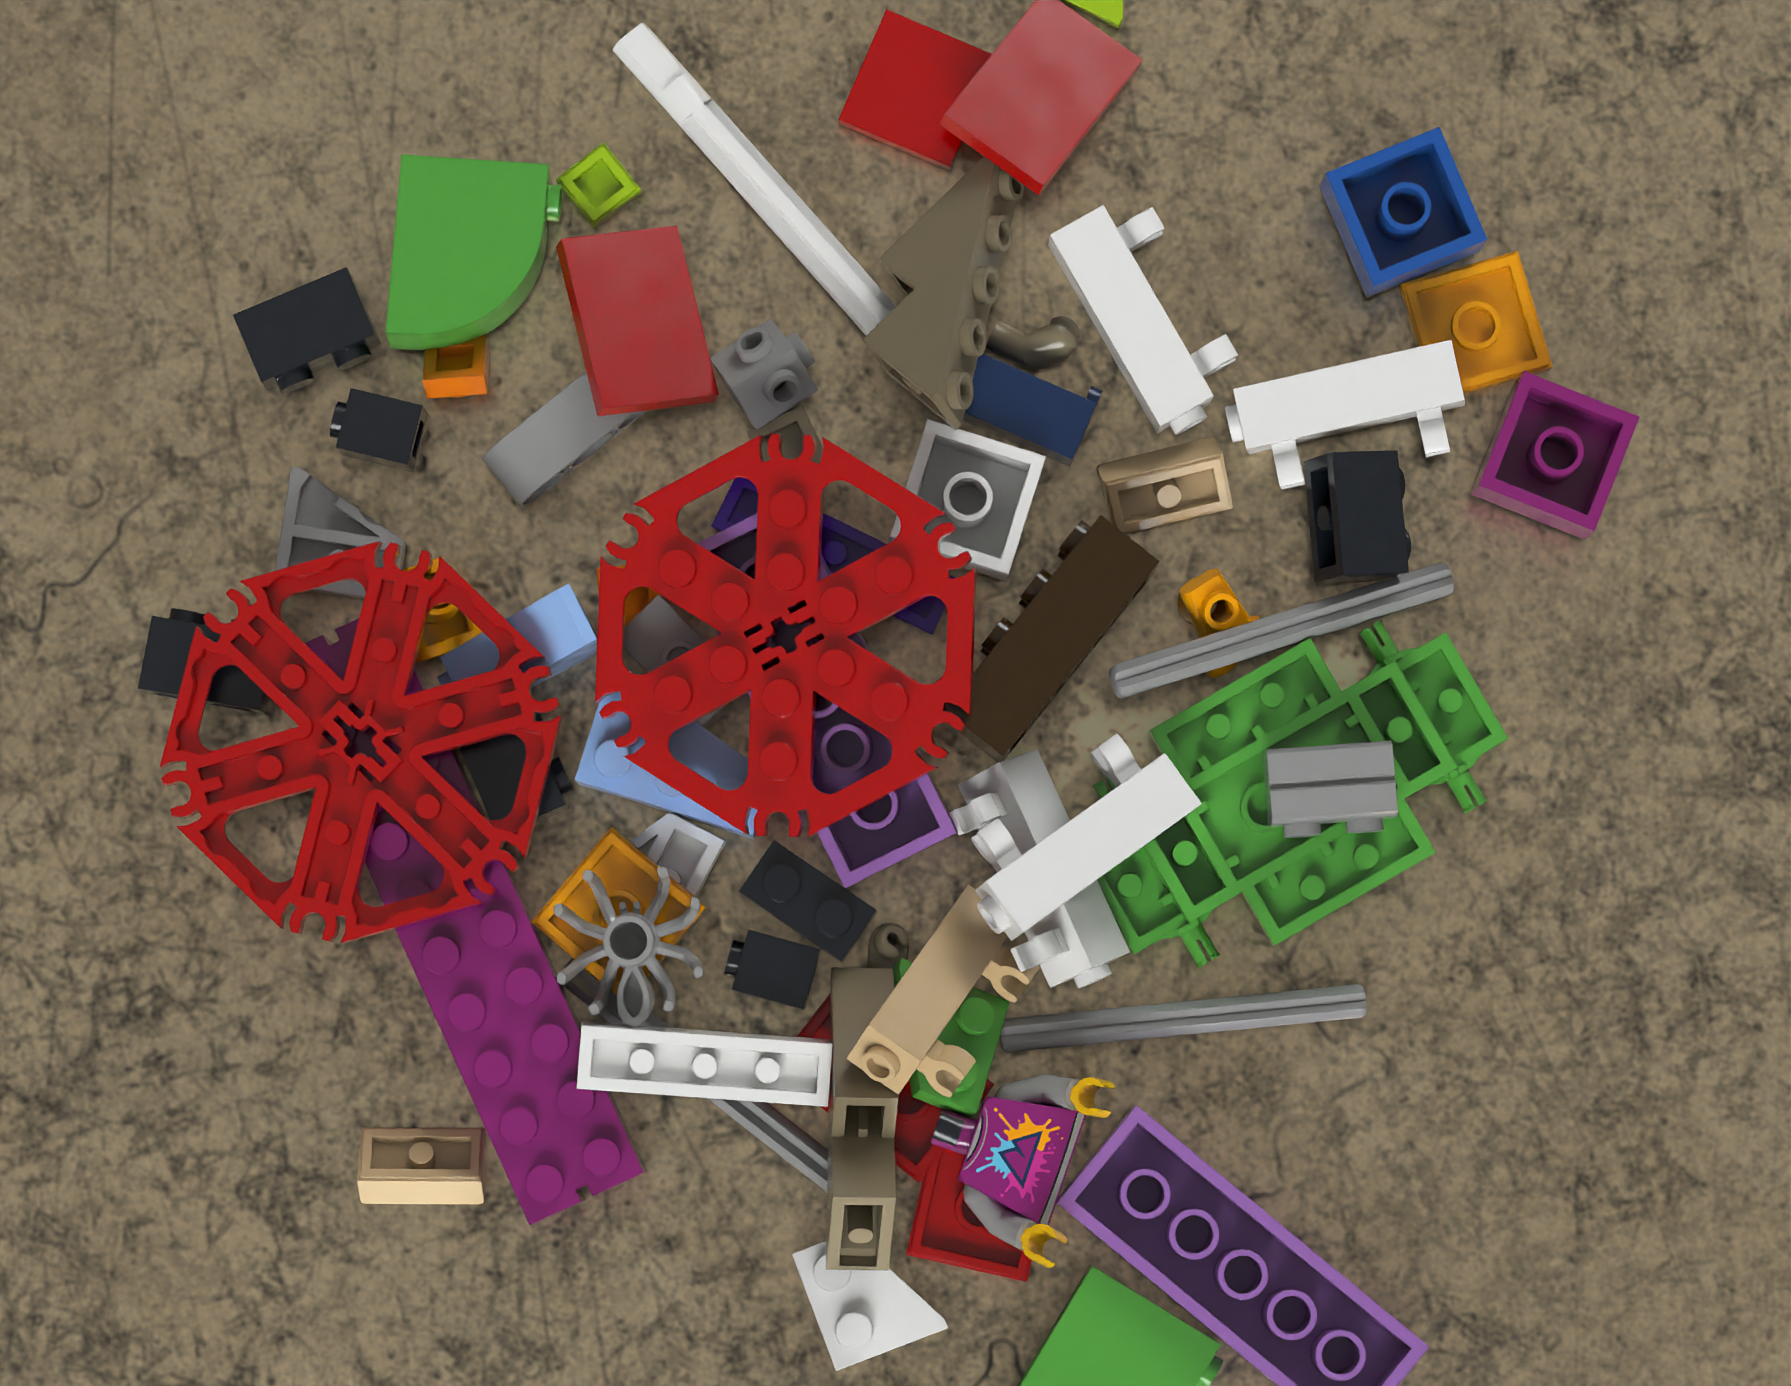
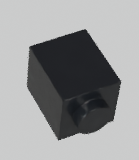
M351 388L347 403L338 401L330 426V437L338 439L336 449L342 456L413 473L428 413L423 405Z
M748 929L745 942L733 940L724 975L735 978L732 990L735 992L805 1011L821 950Z

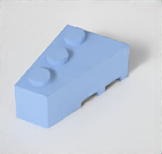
M620 692L608 695L599 703L575 776V781L579 785L667 813L672 812L680 817L755 840L754 817L758 811L757 809L752 808L748 820L749 834H745L623 757L635 753L646 741L641 738L637 744L631 747L618 748L614 740L629 732L631 728L629 716L621 712L609 719H602L599 712L604 705L612 701L621 700ZM694 721L672 734L669 741L670 752L682 764L725 790L737 789L745 782L748 774V759Z

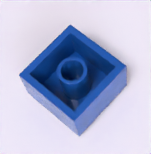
M1440 127L1325 173L1319 186L1366 298L1479 253L1488 240Z

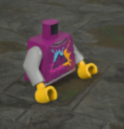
M1043 1074L1005 1083L998 1089L995 1097H985L977 1120L942 1108L930 1144L965 1155L957 1180L965 1183L963 1189L964 1201L988 1232L1023 1250L1029 1259L1047 1268L1054 1267L1055 1263L1047 1260L1042 1255V1249L1046 1241L1055 1238L1064 1244L1067 1243V1237L1050 1227L1049 1223L1085 1117L1089 1115L1106 1118L1111 1114V1111L1097 1109L1094 1104V1096L1098 1089L1102 1087L1115 1089V1085L1107 1080L1093 1077L1079 1080Z

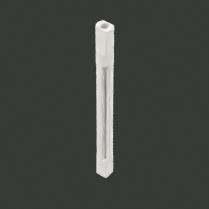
M644 22L637 25L615 44L613 52L867 336L896 305Z

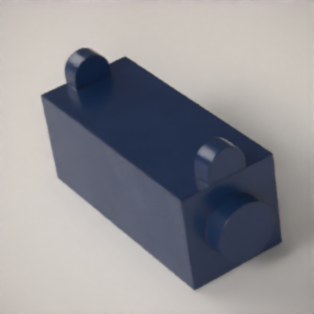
M982 354L978 356L972 381L974 390L971 406L965 409L963 421L1070 467L1103 390L1091 386L1087 397L1084 398Z

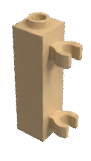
M969 884L846 1058L862 1069L870 1078L881 1082L898 1095L917 1069L925 1075L928 1083L935 1091L951 1098L976 1060L963 1048L955 1045H945L937 1039L981 975L991 981L993 988L1000 996L1015 1003L1040 967L1038 965L1020 972L1012 952L1002 945L1008 937L1004 931L997 934L986 923L977 907V903L981 901V898L976 893V889Z

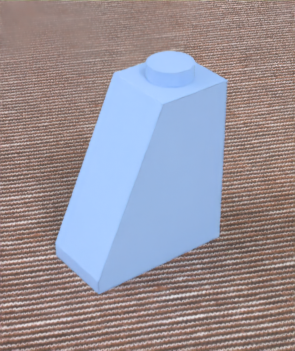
M570 584L555 590L506 619L545 657L544 659H534L521 667L523 673L529 668L538 665L548 666L551 670L552 676L535 681L532 687L597 655V635ZM481 633L441 656L440 658L447 672L437 676L440 685L492 671L499 661L497 646L484 633Z

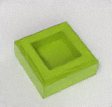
M604 142L556 178L557 184L562 185L564 193L594 230L642 194L641 188Z

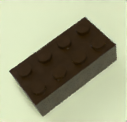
M1102 515L1098 517L1091 527L1083 520L1079 522L1059 548L1060 552L1057 557L1063 562L1053 575L1043 568L1020 596L1019 605L1024 608V611L1016 621L1012 623L1003 617L981 646L983 648L980 652L986 658L973 672L972 716L960 706L947 703L945 712L955 713L967 725L964 731H957L997 763L1004 761L1153 576L1160 562Z

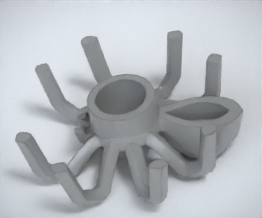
M666 867L657 868L659 876L657 890L645 914L641 915L640 902H634L632 913H628L625 902L619 903L620 916L616 915L601 879L593 871L585 870L582 879L591 887L608 926L604 928L589 923L561 903H557L554 906L555 916L566 921L580 933L603 940L602 945L580 954L571 964L559 971L557 982L565 985L588 964L608 956L609 960L596 998L588 1007L591 1015H597L603 1010L609 999L619 966L623 967L622 978L617 992V1013L625 1024L636 1028L648 1018L653 1010L655 1001L653 986L642 969L643 966H647L659 983L665 1000L663 1010L667 1012L672 1011L676 1003V995L671 979L655 957L656 954L684 961L693 970L695 978H700L703 975L701 961L689 949L660 941V937L685 929L693 922L700 912V900L692 897L690 906L680 917L655 926L654 921L667 900L671 883L670 874Z

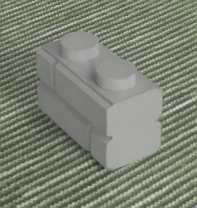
M1392 741L1267 749L1263 752L1268 828L1283 827L1284 838L1321 835L1320 824L1345 822L1346 833L1349 834L1383 831V819H1393L1398 816Z

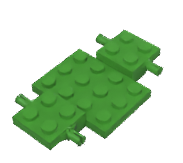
M1382 620L1374 623L1371 628L1370 626L1359 632V635L1364 639L1378 664L1366 678L1343 691L1339 688L1311 638L1149 730V734L1161 755L1165 753L1202 804L1097 879L1122 936L1133 955L1159 940L1181 936L1196 962L1197 968L1203 966L1208 961L1197 944V940L1210 961L1221 954L1220 952L1218 953L1202 923L1216 907L1240 893L1243 894L1272 946H1275L1436 853L1405 798L1426 786L1447 782L1463 808L1464 814L1488 801L1483 796L1468 769L1475 764L1483 753L1506 741L1508 737L1446 632L1421 647L1404 649L1399 652L1384 627ZM1392 741L1398 816L1393 819H1383V831L1349 834L1346 833L1345 822L1320 824L1321 835L1284 838L1283 827L1268 828L1263 771V752L1265 750ZM1106 777L1105 780L1109 785L1110 789L1114 790L1116 787L1111 782V780ZM1103 780L1092 786L1100 798L1109 793Z

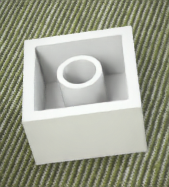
M927 419L906 489L947 514L937 518L927 526L925 531L929 534L936 526L942 523L952 522L956 526L957 531L952 535L946 536L940 544L941 553L945 558H954L960 553L968 551L973 559L964 569L972 570L976 568L977 573L1007 582L1046 456L961 429L954 430L951 426ZM898 515L890 535V542L900 532L901 524Z

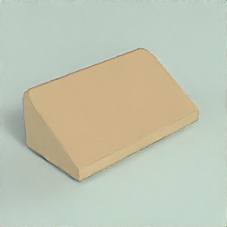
M1214 437L1114 460L1097 466L1110 522L1125 534L1233 508L1223 453Z
M361 1127L357 1175L360 1201L365 1204H483L485 1195V1128Z

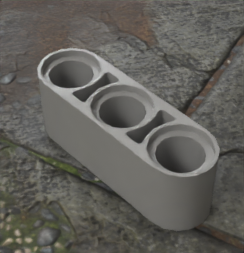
M584 372L497 442L484 455L482 460L519 506L524 507L543 495L646 411L597 417L587 372Z

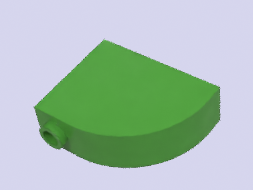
M401 154L385 331L391 349L425 350L464 343L491 332L505 322L520 307L540 274L546 253L549 221H560L562 185H552L549 164Z
M1090 1264L1017 1386H1210L1223 1364V1360L1215 1356L1221 1344Z

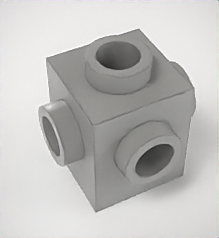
M771 318L758 327L747 330L735 342L710 357L713 366L734 401L756 430L782 413L796 408L802 400L818 391L806 369L815 363L807 347L796 332L785 337Z

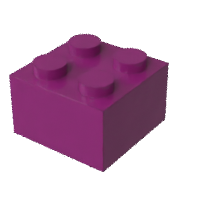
M1523 371L1513 385L1471 495L1585 540L1597 527L1639 416Z

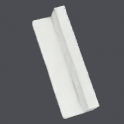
M581 1021L577 1089L828 1107L833 1044L829 1039L642 1025L633 1028L627 1024Z

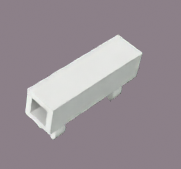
M1102 205L1050 234L1048 246L1155 432L1159 434L1171 427L1175 435H1178L1207 418L1203 408L1210 405L1214 395L1204 378L1235 362V357L1238 354L1225 334L1190 355L1131 253V251L1163 235L1162 230L1165 228L1153 207L1141 212L1117 228L1106 208Z
M1447 340L1235 388L1233 392L1236 404L1225 406L1233 442L1244 440L1249 454L1272 449L1281 490L1305 485L1297 443L1417 417L1426 457L1450 452V447L1441 411L1465 406V399L1452 340Z
M1116 733L1090 753L1091 758L1100 771L1116 787L1114 790L1023 855L1016 847L1006 827L998 818L971 838L981 855L997 872L975 890L981 898V901L977 903L978 910L994 932L1000 934L1004 931L1009 939L1013 941L1202 804L1165 753L1141 770L1126 743Z
M1038 749L999 762L958 784L967 805L949 812L958 835L966 834L975 829L980 831L998 818L1012 836L1016 847L1022 855L1070 821ZM1097 880L1025 931L1029 942L1010 949L1020 972L1040 965L1050 988L1074 979L1078 989L1111 975L1112 972L1108 963L1130 952Z

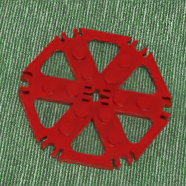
M771 434L767 450L770 460L764 461L762 454L764 436L759 435L634 503V505L644 508L653 517L654 521L650 525L645 519L636 514L625 513L622 519L636 528L638 532L637 543L633 547L623 548L621 545L609 540L605 546L611 555L618 559L626 560L625 568L621 569L613 566L606 558L600 556L595 702L600 703L608 695L620 692L621 700L612 701L604 705L599 714L602 719H609L621 712L629 716L631 720L629 732L614 740L618 748L631 747L637 744L641 738L646 741L635 753L623 757L743 833L749 834L748 820L750 811L754 808L758 810L754 817V830L757 836H768L769 818L776 812H782L789 819V837H800L804 825L801 811L807 810L810 823L807 836H812L938 769V767L928 764L917 752L923 747L933 757L947 758L949 752L938 746L933 739L934 730L938 725L948 723L953 728L964 731L967 725L963 719L955 713L945 712L947 703H952L960 706L972 716L977 569L973 568L966 575L951 579L950 571L966 567L973 558L968 551L960 553L954 558H945L942 555L940 544L946 536L952 535L957 531L954 523H942L936 526L930 534L925 531L927 526L934 520L947 514L829 440L822 437L824 448L821 461L815 463L817 443L814 436L804 435L803 451L800 456L795 459H787L782 453V436L780 434ZM736 478L750 480L758 492L755 579L685 536L678 526V515L685 505ZM846 481L892 509L900 519V532L892 542L820 580L824 489L832 482ZM639 587H648L721 632V634L646 674L637 675L627 669L623 661L625 601L629 593ZM927 596L939 598L947 608L946 668L943 676L932 684L918 682L850 639L854 635ZM803 601L806 602V606L792 613V607ZM783 619L787 625L791 626L796 624L802 625L815 619L816 622L801 629L802 633L795 637V644L798 648L793 652L789 653L785 647L777 646L774 648L768 647L757 653L756 649L769 643V639L777 633L774 625L777 620ZM761 624L763 629L747 637L745 632ZM821 635L824 636V639L818 641L817 643L811 646L809 645L808 642L820 637ZM777 659L780 660L778 664L766 670L764 669V666ZM751 691L747 778L739 788L725 790L676 760L670 752L669 741L674 732ZM816 693L886 736L892 745V757L886 766L832 794L819 791L813 784Z
M377 541L241 580L240 582L249 587L256 597L257 602L252 605L243 593L230 588L226 595L238 607V615L235 620L225 624L221 623L210 612L203 616L206 625L213 632L221 635L218 642H214L206 637L202 629L196 625L160 763V768L164 769L174 763L187 762L186 771L174 770L168 772L161 779L165 786L186 783L191 790L190 800L182 806L171 808L170 811L171 815L177 818H188L198 812L200 813L201 817L199 820L189 825L176 826L193 844L282 929H284L285 915L291 904L297 908L291 914L289 922L290 931L302 934L306 918L310 914L319 913L325 920L322 940L333 942L338 936L340 929L339 917H345V933L340 942L342 944L482 904L483 902L475 898L467 887L466 882L471 879L481 892L491 896L497 892L496 888L487 881L485 869L492 861L503 862L514 873L520 868L517 859L511 853L502 850L505 842H509L517 847L523 857L527 859L563 718L560 715L550 721H536V713L549 714L561 707L557 697L545 701H537L531 694V688L535 681L552 676L548 666L538 665L531 667L524 673L521 670V667L534 659H544L545 657L441 556H439L438 569L433 579L429 581L426 577L432 569V554L429 551L421 550L417 566L413 570L402 571L397 564L401 546L392 542L389 543L384 551V567H377L378 552L383 544L381 541ZM343 580H355L364 587L366 593L344 679H342L285 624L282 618V607L284 602L292 595ZM443 603L456 606L497 646L499 661L492 671L408 695L429 612L435 606ZM228 665L239 667L298 725L295 728L215 751L207 749L199 737V730L213 676L220 668ZM353 704L364 713L361 718L350 709ZM339 718L349 727H355L362 732L370 726L374 728L376 734L371 742L376 748L375 752L386 762L384 766L374 757H368L362 753L356 754L353 758L349 756L347 750L352 742L346 736L348 732L337 722ZM326 731L338 741L335 745L324 736ZM505 734L518 736L526 746V758L513 808L505 818L500 820H490L484 817L424 758ZM388 739L401 749L398 754L385 743ZM362 766L375 777L372 781L359 770ZM315 789L293 877L285 882H273L230 842L226 834L227 821L238 811ZM380 804L441 863L444 877L440 886L434 891L374 907L362 900L359 894V883Z

